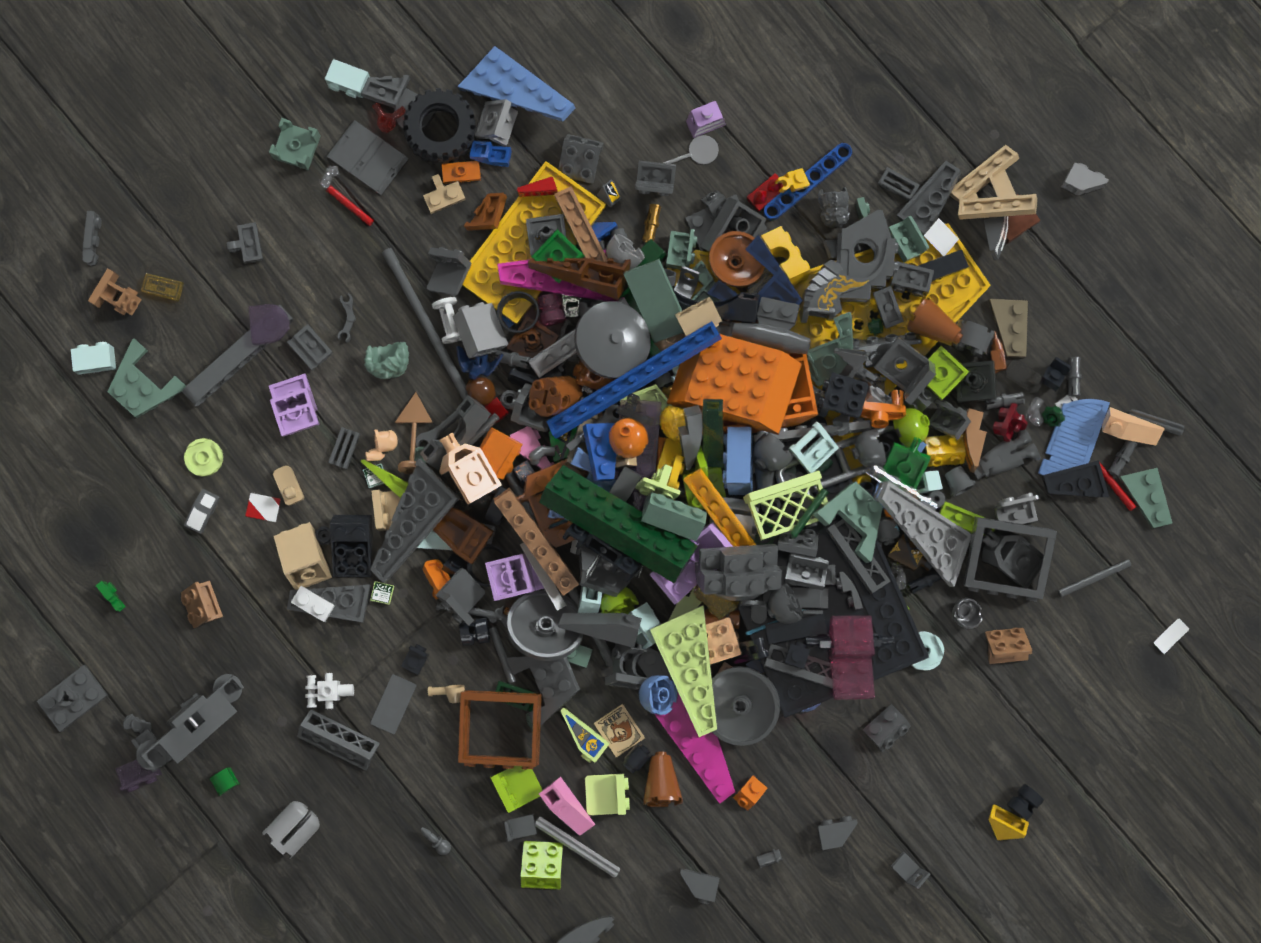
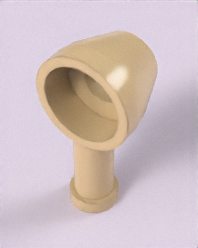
M464 685L428 687V696L447 695L450 703H460L461 692L465 690Z

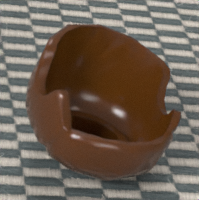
M485 377L469 380L465 387L468 395L483 406L490 404L496 395L494 384Z

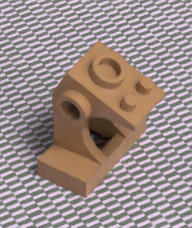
M107 268L88 301L98 308L106 301L114 305V310L120 314L125 315L128 313L133 315L142 299L137 297L138 292L129 287L123 289L115 283L119 276ZM118 292H121L122 295L120 296L119 300L115 302L114 298L116 297Z

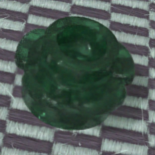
M873 317L871 322L868 323V329L874 336L883 333V324L880 318L875 319Z

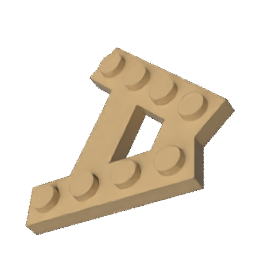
M1007 145L1003 146L955 184L950 196L959 202L958 216L960 220L1036 214L1037 195L1016 196L1005 170L1019 159L1018 154ZM991 182L997 197L978 198L976 193Z

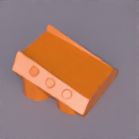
M490 427L479 448H481L497 478L504 479L506 474L512 472L513 461L519 456L523 444Z

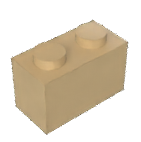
M710 297L675 314L685 336L690 335L711 321L716 327L722 321Z

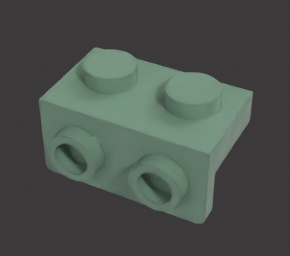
M908 216L902 222L888 227L891 238L896 239L895 242L898 243V254L903 263L920 256L929 249L926 239L923 237L912 216Z
M691 229L690 234L671 231L666 260L667 268L681 270L682 266L689 268V265L694 263L695 253H692V247L695 248L697 237L694 236L695 229Z

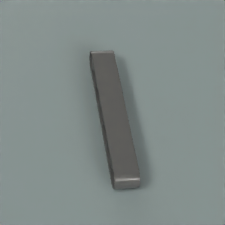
M281 305L273 308L183 389L182 393L194 406L202 404L293 322V318Z

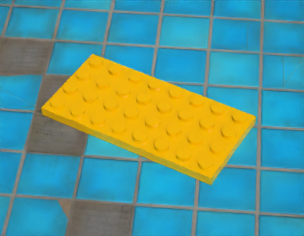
M545 161L529 184L552 176L558 192L572 187L592 226L605 209L606 203ZM555 196L518 197L499 222L498 229L492 231L470 260L472 264L462 286L485 303H492L496 311L501 299L511 292H525L536 300L542 291L500 284L497 264L530 260L526 219L563 214ZM564 217L566 237L576 247L578 243ZM523 298L512 299L504 306L502 315L518 325L532 306V303Z

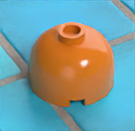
M624 418L617 421L611 427L609 443L614 453L623 458H635L642 454L646 444L648 445V433L644 425L638 420Z

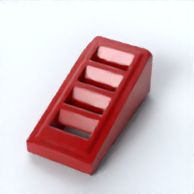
M552 176L517 188L519 197L547 196L558 192Z

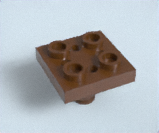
M526 316L518 330L528 328L535 320ZM536 322L529 331L515 333L507 349L511 352L519 353L520 356L533 358L558 340L559 335Z

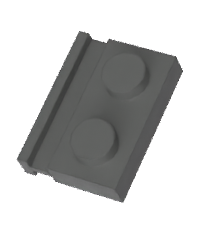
M308 324L296 333L290 341H287L312 371L333 354Z

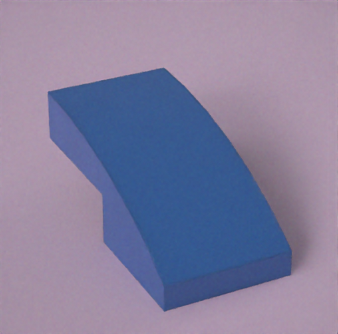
M473 141L470 159L485 164L509 167L512 150L511 147L492 146L491 142Z

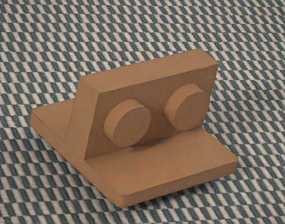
M210 581L200 584L199 582L193 583L181 592V601L186 606L188 620L193 625V628L223 617Z
M1024 628L985 632L988 642L989 664L1028 660V654H1032V648Z

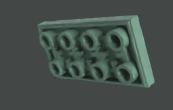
M660 259L625 271L623 273L654 343L684 333L675 316L682 309Z

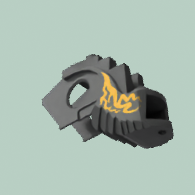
M883 210L874 211L847 228H842V233H838L837 262L830 260L825 263L808 283L809 286L802 295L803 301L800 304L801 323H807L808 315L833 321V318L842 311L840 302L866 303L870 300L871 290L883 289L886 286V280H889L893 277L894 273H897L898 263L894 259L895 254H898V243L895 242L896 239L891 238ZM864 243L870 246L874 252V260L869 263L858 261L854 256L856 244Z

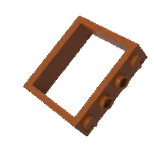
M462 691L460 697L458 763H464V766L469 767L483 764V767L486 768L502 765V768L505 769L522 766L524 770L533 769V767L539 765L541 694ZM471 700L534 703L532 758L469 755Z

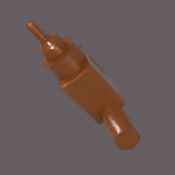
M994 331L995 335L991 345L992 351H990L991 361L995 362V373L1006 370L1007 367L1003 344L1000 343L996 331Z

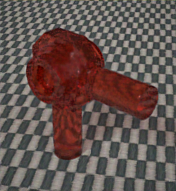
M375 103L372 106L379 117L377 126L382 132L386 133L395 128L396 120L404 115L406 110L404 106H401L391 114L384 113L379 103Z

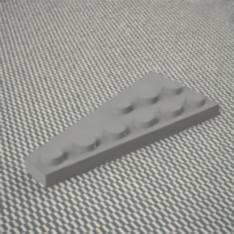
M883 482L878 501L947 585L955 587L972 534L891 482Z

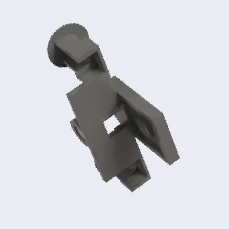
M224 674L218 677L214 682L212 694L207 698L204 695L193 698L166 722L171 728L159 740H148L139 746L136 754L138 763L145 769L154 770L164 764L168 753L178 764L237 712L230 703L240 697L244 688L241 681L232 674ZM195 712L204 719L199 725L191 717ZM186 720L194 727L191 732L183 724Z

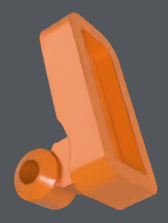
M438 559L426 561L422 568L430 585L433 587L432 595L435 599H438L435 595L451 579L448 573L442 570L443 564Z

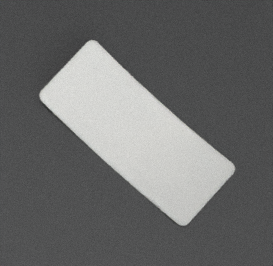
M1177 619L1158 637L1154 644L1165 654L1189 631V628L1180 619Z

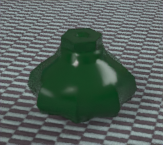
M1047 406L1045 411L1041 413L1044 423H1047L1050 427H1060L1061 423L1065 421L1063 411L1057 406Z

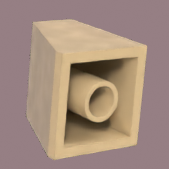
M310 522L301 524L288 531H282L274 536L284 575L295 590H299L300 586L306 588L332 578L323 550Z

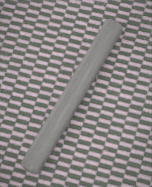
M539 817L535 822L537 828L612 877H616L620 872L619 867L544 818Z

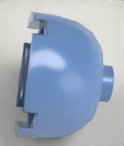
M655 675L647 678L641 684L639 690L640 703L645 710L653 714L666 715L671 712L673 702L677 701V688L674 681H671L668 676Z

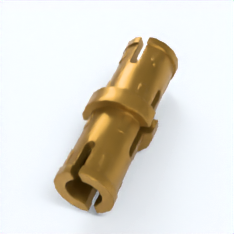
M649 204L647 220L644 221L645 231L642 241L645 243L650 239L654 241L656 229L659 227L660 205Z

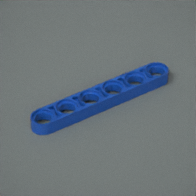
M846 143L837 145L805 172L810 185L804 192H791L789 188L772 199L764 208V217L769 221L777 220L847 162L852 154L850 145ZM840 148L848 150L846 157H841L838 154ZM832 160L834 167L827 169L824 166V162ZM811 172H818L820 179L817 181L810 178ZM782 196H790L792 202L790 204L782 203ZM775 207L778 213L775 216H769L767 209Z

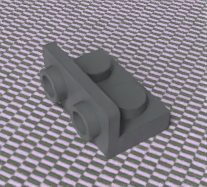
M897 261V273L893 274L890 286L894 288L893 290L900 293L905 291L911 292L916 297L927 296L934 270Z

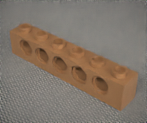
M510 487L495 497L494 503L564 596L578 586L579 582Z

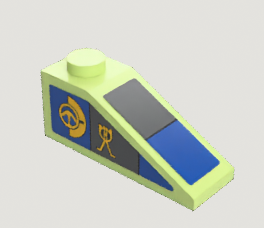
M562 708L561 713L579 750L583 753L581 757L589 763L591 761L596 762L610 743L566 708Z

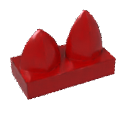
M776 173L747 196V200L758 212L763 210L772 199L780 194L779 190L784 187L782 183H775L779 178Z

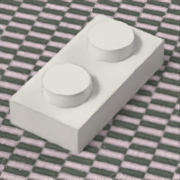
M300 586L291 601L294 605L323 622H326L335 607L332 603L303 586Z

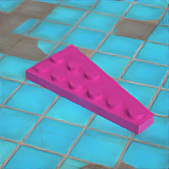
M677 690V701L673 702L671 712L666 715L655 714V716L720 804L735 793V789L718 737L713 732L701 737L698 736Z

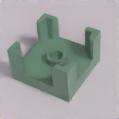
M281 118L279 123L281 133L276 147L273 144L271 145L270 155L275 160L309 170L321 135L315 128L308 127L309 130L294 126L290 120Z

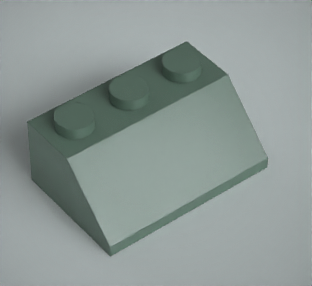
M651 492L645 497L641 521L697 541L705 526L707 512L688 506L681 501L669 499L662 494Z

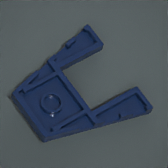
M757 235L745 250L774 275L759 291L760 301L761 297L800 305L803 299L762 238ZM720 280L707 292V294L720 301L737 295L732 288Z

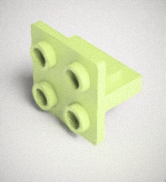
M666 464L661 469H658L656 473H653L651 479L643 477L635 487L643 495L647 496L653 492L662 494L672 500L676 499L681 492L667 486L672 467Z

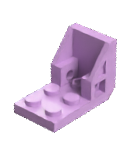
M713 522L703 528L697 541L688 539L698 546L675 584L654 571L650 573V576L674 605L697 585L695 562H699V549L733 547Z

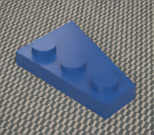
M596 423L582 426L594 482L612 481L615 477L617 454L614 453L609 443V432L615 423Z

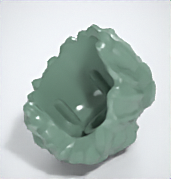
M396 342L393 345L388 344L384 347L378 346V348H372L369 345L364 358V366L367 371L379 379L397 378L404 374L409 362L406 342Z

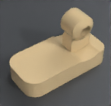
M289 466L276 469L273 476L285 504L291 506L304 500L303 492L293 469Z

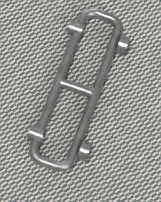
M893 423L885 428L877 429L879 435L894 431L898 439L902 437L899 429H894ZM858 435L835 443L839 447L835 453L843 473L821 481L823 488L878 469L861 466L850 470L842 449L854 445ZM791 452L792 461L785 468L775 473L778 484L785 482L783 477L784 470L800 464ZM816 485L809 488L808 495L814 497L812 493L818 491ZM793 492L790 498H802V495Z

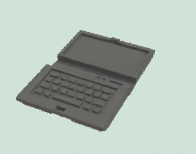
M355 120L327 155L329 159L357 177L358 180L379 195L383 194L408 160L404 154Z

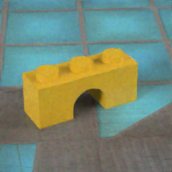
M780 226L761 235L762 240L774 257L780 256L787 260L781 263L780 267L793 286L808 279L810 266L806 260L802 259L799 248L792 244L788 232H785Z

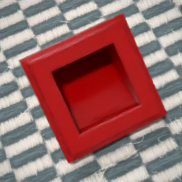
M497 397L485 407L491 413L488 419L494 413L499 416L500 419L497 422L509 414Z

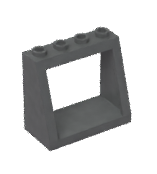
M975 517L963 585L968 587L967 590L974 592L984 589L987 590V594L998 595L999 592L1006 593V597L1018 598V595L1026 596L1025 600L1037 602L1038 599H1043L1057 531L1049 528ZM985 527L1047 537L1036 590L974 580Z

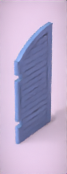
M1082 399L1067 404L1063 403L1061 410L1065 416V421L1061 423L1060 427H1054L1045 454L1050 455L1049 460L1043 459L1038 474L1045 475L1089 463L1110 402L1097 399Z

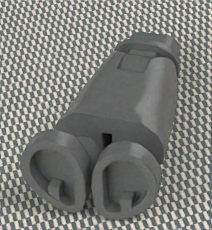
M1026 429L1019 430L1017 438L1013 441H1002L980 459L978 468L974 472L977 480L984 476L987 478L1024 464L1023 459L1030 458L1033 461L1041 458L1034 443L1019 452L1016 451L1018 447L1032 442Z

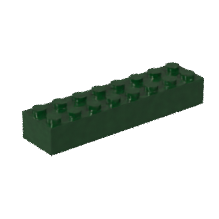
M564 465L546 485L539 501L542 505L674 584L690 562L698 546L683 536L642 522L643 512Z

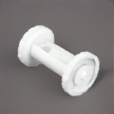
M455 297L440 299L432 304L433 309H439L446 336L442 338L443 344L461 340L452 317L455 315L453 305L457 303Z

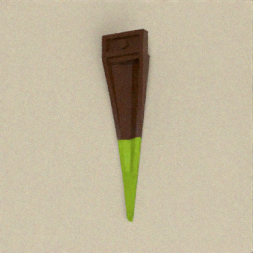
M361 460L370 471L401 498L402 494L406 491L408 482L366 460ZM452 507L433 529L456 554L470 564L475 562L494 533L493 530L485 526L478 519L455 507Z

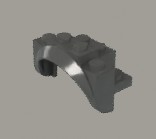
M776 544L699 549V562H695L697 585L703 594H714L720 598L732 601L751 600L768 590L780 589L782 570L777 565L778 546Z

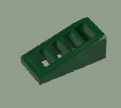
M498 681L495 692H503L504 687H506V692L514 690L515 693H535L502 681ZM502 702L528 712H532L534 703H526L524 705V703Z

